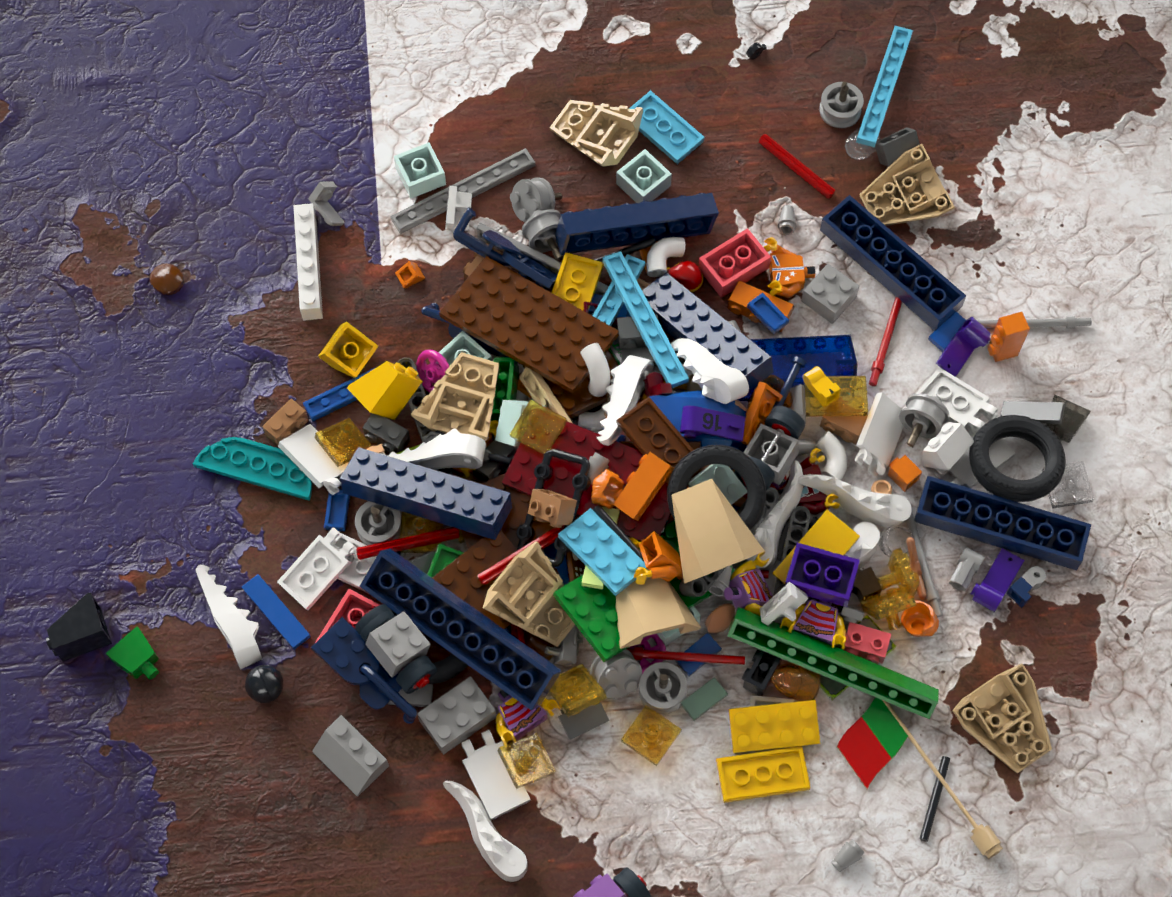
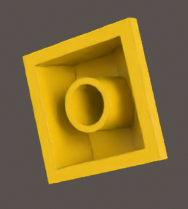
M345 322L339 326L318 357L332 368L356 378L378 348V345L351 324Z

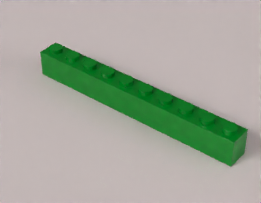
M740 607L737 608L727 636L927 719H930L938 704L939 689L835 646L832 648V645L796 630H792L789 633L788 627L783 626L780 628L781 624L774 621L767 626L761 622L760 615Z

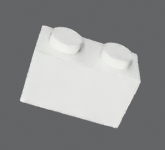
M948 422L941 428L938 435L929 441L928 446L923 450L921 464L923 467L950 470L974 443V440L962 423Z

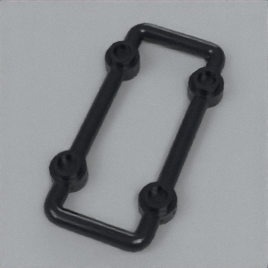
M549 449L545 452L542 463L538 464L534 469V474L537 478L534 489H543L545 481L552 477L553 469L550 466L552 457L581 464L580 473L576 474L572 479V485L575 488L572 499L577 500L573 523L583 491L589 489L591 485V480L588 477L590 462L584 456L558 449ZM528 512L524 524L520 525L516 532L519 538L517 550L527 545V542L535 537V530L532 527L535 516L528 514ZM559 537L554 541V546L557 550L555 559L548 557L552 567L560 566L564 560L565 553L570 551Z

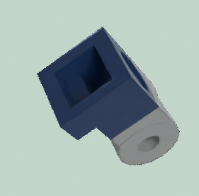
M1038 566L1030 568L1009 588L1006 594L1023 608L1032 597L1029 593L1040 588L1046 579L1045 571Z

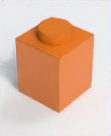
M906 455L900 459L898 457L889 464L888 476L904 492L920 480L922 471Z

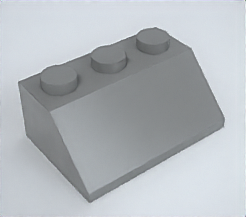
M342 715L325 730L312 751L357 797L389 767L387 759Z

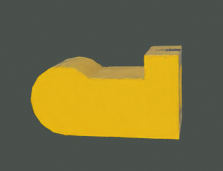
M816 366L803 374L802 377L805 385L824 408L839 398L840 387L836 383L833 384L820 367Z

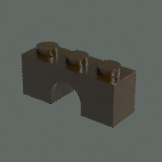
M861 567L858 569L852 593L858 597L860 603L880 596L882 587L872 567L866 569ZM833 603L831 607L838 609V613L842 612L843 606Z

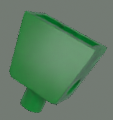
M138 626L106 653L114 664L135 679L144 674L151 680L159 673V670L153 665L159 658Z

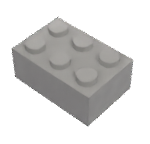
M470 676L418 712L417 715L420 723L444 755L496 718V710Z

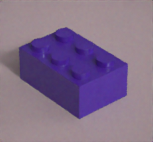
M797 543L785 585L791 582L806 593L808 597L848 607L860 560Z

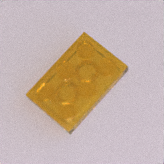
M826 376L833 384L836 383L840 387V394L837 400L825 408L804 383L806 417L868 416L866 376Z
M583 664L560 674L549 691L567 717L576 715L607 698L603 688L590 675Z

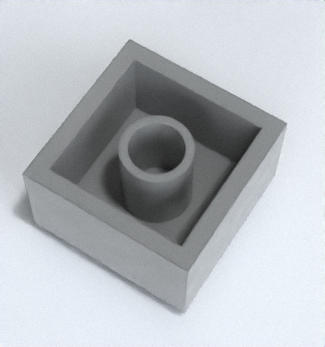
M827 264L803 290L801 302L833 324L855 300L859 285L830 264Z

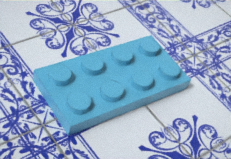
M651 90L629 108H643L639 131L676 164L681 162L704 142L705 137Z
M591 508L558 534L559 539L615 596L637 579L634 578L637 568L643 567L647 569L644 561Z

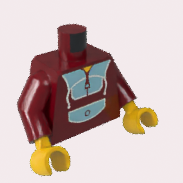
M813 449L810 453L811 457H807L800 463L803 475H822L819 465L815 464L816 461L822 462L825 460L824 455L816 457L821 449ZM803 485L801 498L796 507L804 506L810 511V514L817 515L827 509L829 510L830 507L838 509L840 504L837 502L833 503V501L839 497L835 494L826 495L817 489ZM784 489L778 490L779 496L782 494Z

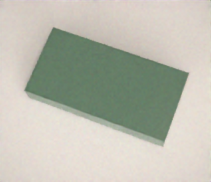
M714 677L683 700L681 706L695 721L728 696V693Z

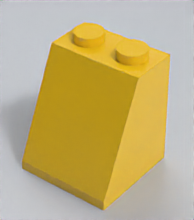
M386 361L351 383L347 389L370 413L395 420L423 381L417 376L418 372L412 367L408 366L405 368L398 362L394 364Z

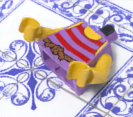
M765 551L757 554L754 561L749 560L739 566L730 577L731 581L729 582V587L724 590V597L727 600L733 601L736 610L740 607L761 616L760 608L773 597L760 569H756V566L764 567L768 563L770 558L765 561L760 559L765 554Z
M809 600L807 604H802L795 610L796 620L791 621L784 617L781 622L780 628L787 626L789 633L792 630H796L830 644L832 648H834L835 644H840L842 649L845 648L846 629L843 618L838 615L837 608L831 607L832 603L819 600V602Z
M501 690L498 696L503 703L498 706L499 713L496 715V731L501 737L504 747H508V741L513 740L516 743L517 740L548 719L547 712L550 716H554L552 710L554 708L560 710V706L554 699L549 700L545 698L540 707L530 710L504 690Z

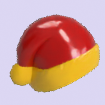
M686 260L671 268L667 267V273L691 293L701 287L703 275L696 263Z

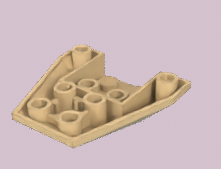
M923 144L904 152L859 194L866 209L885 226L936 218L955 209L932 166Z
M1023 663L996 675L962 698L952 710L964 730L1016 773H1019L1052 750L1035 683Z

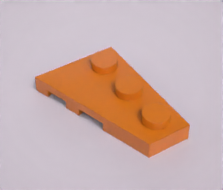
M758 383L757 388L753 392L751 405L746 411L742 441L746 446L750 443L761 424L765 425L764 421L773 409L772 407L775 402H780L783 397L767 383Z

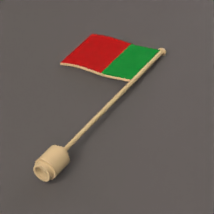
M875 697L866 712L845 732L837 745L838 750L865 788L868 790L875 776L896 756L906 739L909 738L974 827L971 831L973 835L970 838L982 855H986L990 859L998 854L1003 848L1000 845L1001 841L990 826L984 827L983 824L979 826L976 824L890 704Z

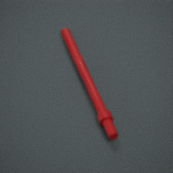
M895 297L876 361H873L871 367L870 386L875 387L877 385L879 376L884 370L885 356L902 305V301L898 297Z
M642 647L628 649L635 660L646 658L745 665V656L643 650Z

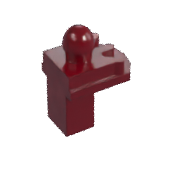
M649 373L646 379L643 380L646 398L672 393L671 383H664L663 376L660 373Z

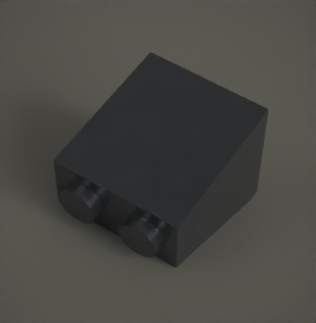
M91 592L83 596L47 629L49 637L46 638L48 648L53 651L55 657L59 656L63 662L112 644L101 607Z

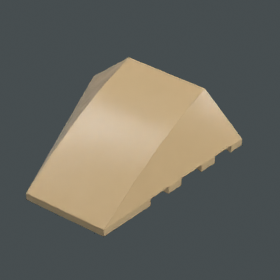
M570 100L550 126V130L601 166L617 165L638 136L643 108L628 109L627 106L622 105L618 108L610 107L609 104L603 103L599 106L594 105L593 102Z
M461 352L445 371L443 378L436 382L430 394L423 398L421 405L414 409L411 416L433 432L438 430L447 434L451 430L456 429L461 434L475 435L483 440H487L499 363Z
M713 479L672 494L684 584L765 551Z
M536 541L516 555L487 591L483 609L558 647L575 624L553 596L554 591L564 586L563 580L559 574H556L551 566L552 563L544 555L541 546Z
M647 577L643 585L637 584L635 580L616 596L620 649L638 645L644 636L677 628L680 634L701 629V626L672 584L662 578L651 579V577Z

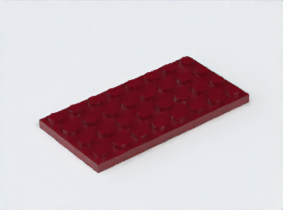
M536 409L502 480V485L531 496L537 481L534 474L535 467L542 463L547 450L558 449L584 456L588 460L590 456L593 457L595 452L609 460V467L607 469L619 475V478L624 481V489L628 484L626 481L633 471L636 472L639 468V461L643 455L639 450L617 441L609 446L603 445L597 439V437H600L599 434ZM552 457L550 466L553 469V475L549 480L545 481L543 489L573 498L575 488L572 485V479L576 474L580 473L582 465ZM666 482L638 521L619 509L617 525L629 538H634L641 542L653 531L660 537L662 536L671 516L667 501L668 485ZM590 485L589 489L583 491L576 516L580 517L590 508L593 510L597 506L591 500L593 485Z

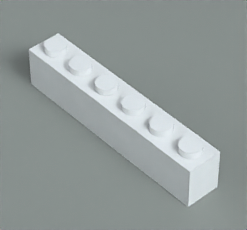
M313 203L294 205L300 312L303 321L323 319L316 212Z

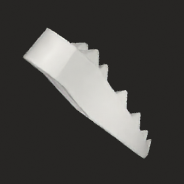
M683 338L671 343L674 351H678L677 357L685 359L683 366L692 371L694 375L692 382L700 385L703 390V396L727 404L748 394L749 385L744 374L738 369L731 368L720 362L699 343Z
M629 355L621 365L610 371L614 379L610 381L612 385L606 387V391L610 394L611 400L602 407L608 416L600 421L604 430L598 433L600 437H597L603 445H611L623 432L617 425L616 420L637 405L640 395L645 389L643 380L646 379L649 373L653 372L654 363L652 360Z
M453 429L447 434H439L427 443L423 442L414 450L407 448L401 454H396L392 451L387 456L433 470L442 468L477 469L483 464L486 442L478 436L461 434L456 429Z
M796 460L792 464L788 483L779 496L778 503L753 533L756 540L765 550V554L760 559L765 561L770 558L764 567L756 566V569L769 570L775 565L782 530L793 509L796 508L800 501L803 485H800L798 479L803 475L800 463ZM757 555L747 558V561H754Z
M807 474L800 476L798 479L800 485L817 489L826 495L835 494L839 498L834 501L839 503L846 512L881 527L895 528L906 521L912 512L910 502L901 495L866 491L839 479L824 475Z
M862 522L855 526L853 531L860 535V538L845 554V556L859 559V568L874 555L880 540L878 528L870 522Z
M200 564L196 568V574L215 623L232 648L240 670L262 660L255 640L259 628L258 622L247 620L246 618L250 611L237 609L235 605L238 598L226 597L224 592L227 587L216 585L214 582L216 576L208 575L209 567Z
M446 780L443 783L445 789L452 794L462 807L468 820L473 840L492 870L500 878L509 882L518 881L524 877L528 866L525 854L498 833L482 801L471 790L461 784Z

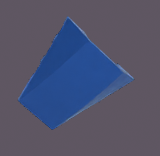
M703 390L649 396L679 433L682 408L684 406H698L734 414L735 401L727 404L720 403L703 396ZM706 434L698 435L695 439L684 437L686 441H701V447L708 445L731 447L732 443L730 439Z

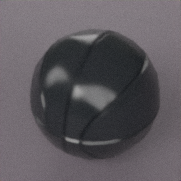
M270 665L257 666L246 677V692L258 703L274 701L282 692L283 677L276 668Z

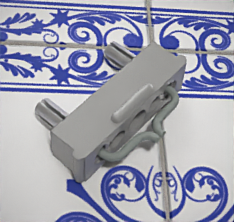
M574 625L558 647L547 646L545 648L546 654L554 655L555 664L564 665L567 668L576 663L579 643H583V637L579 635L577 626Z

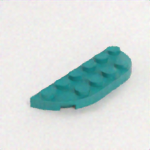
M223 438L211 446H206L193 462V466L199 469L308 501L311 498L312 481L281 449L244 438Z

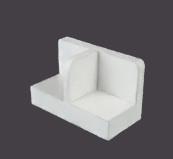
M449 186L445 229L455 230L467 208H471L472 194L458 192L457 186ZM468 223V225H467L465 231H468V230H469V223Z
M789 582L760 608L761 622L768 626L773 621L780 624L784 617L791 621L796 620L795 610L808 599V595Z

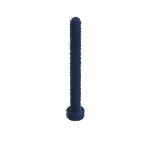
M797 356L793 357L791 361L793 366L780 391L783 397L780 402H775L773 408L775 406H783L800 369L804 368L807 363L804 359Z

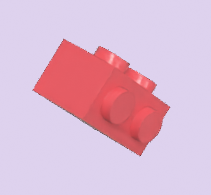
M849 622L845 635V648L842 650L873 663L883 664L891 633Z

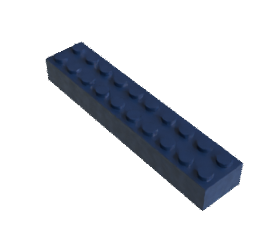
M392 549L379 552L359 586L398 615L405 612L420 631L530 710L541 706L562 672L558 667Z

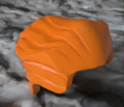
M605 469L604 472L593 480L592 503L609 509L615 506L613 505L616 501L614 497L624 486V481L619 478V475L609 469Z
M912 600L906 604L905 611L901 615L902 626L912 636H932L939 627V620L933 608L922 601Z

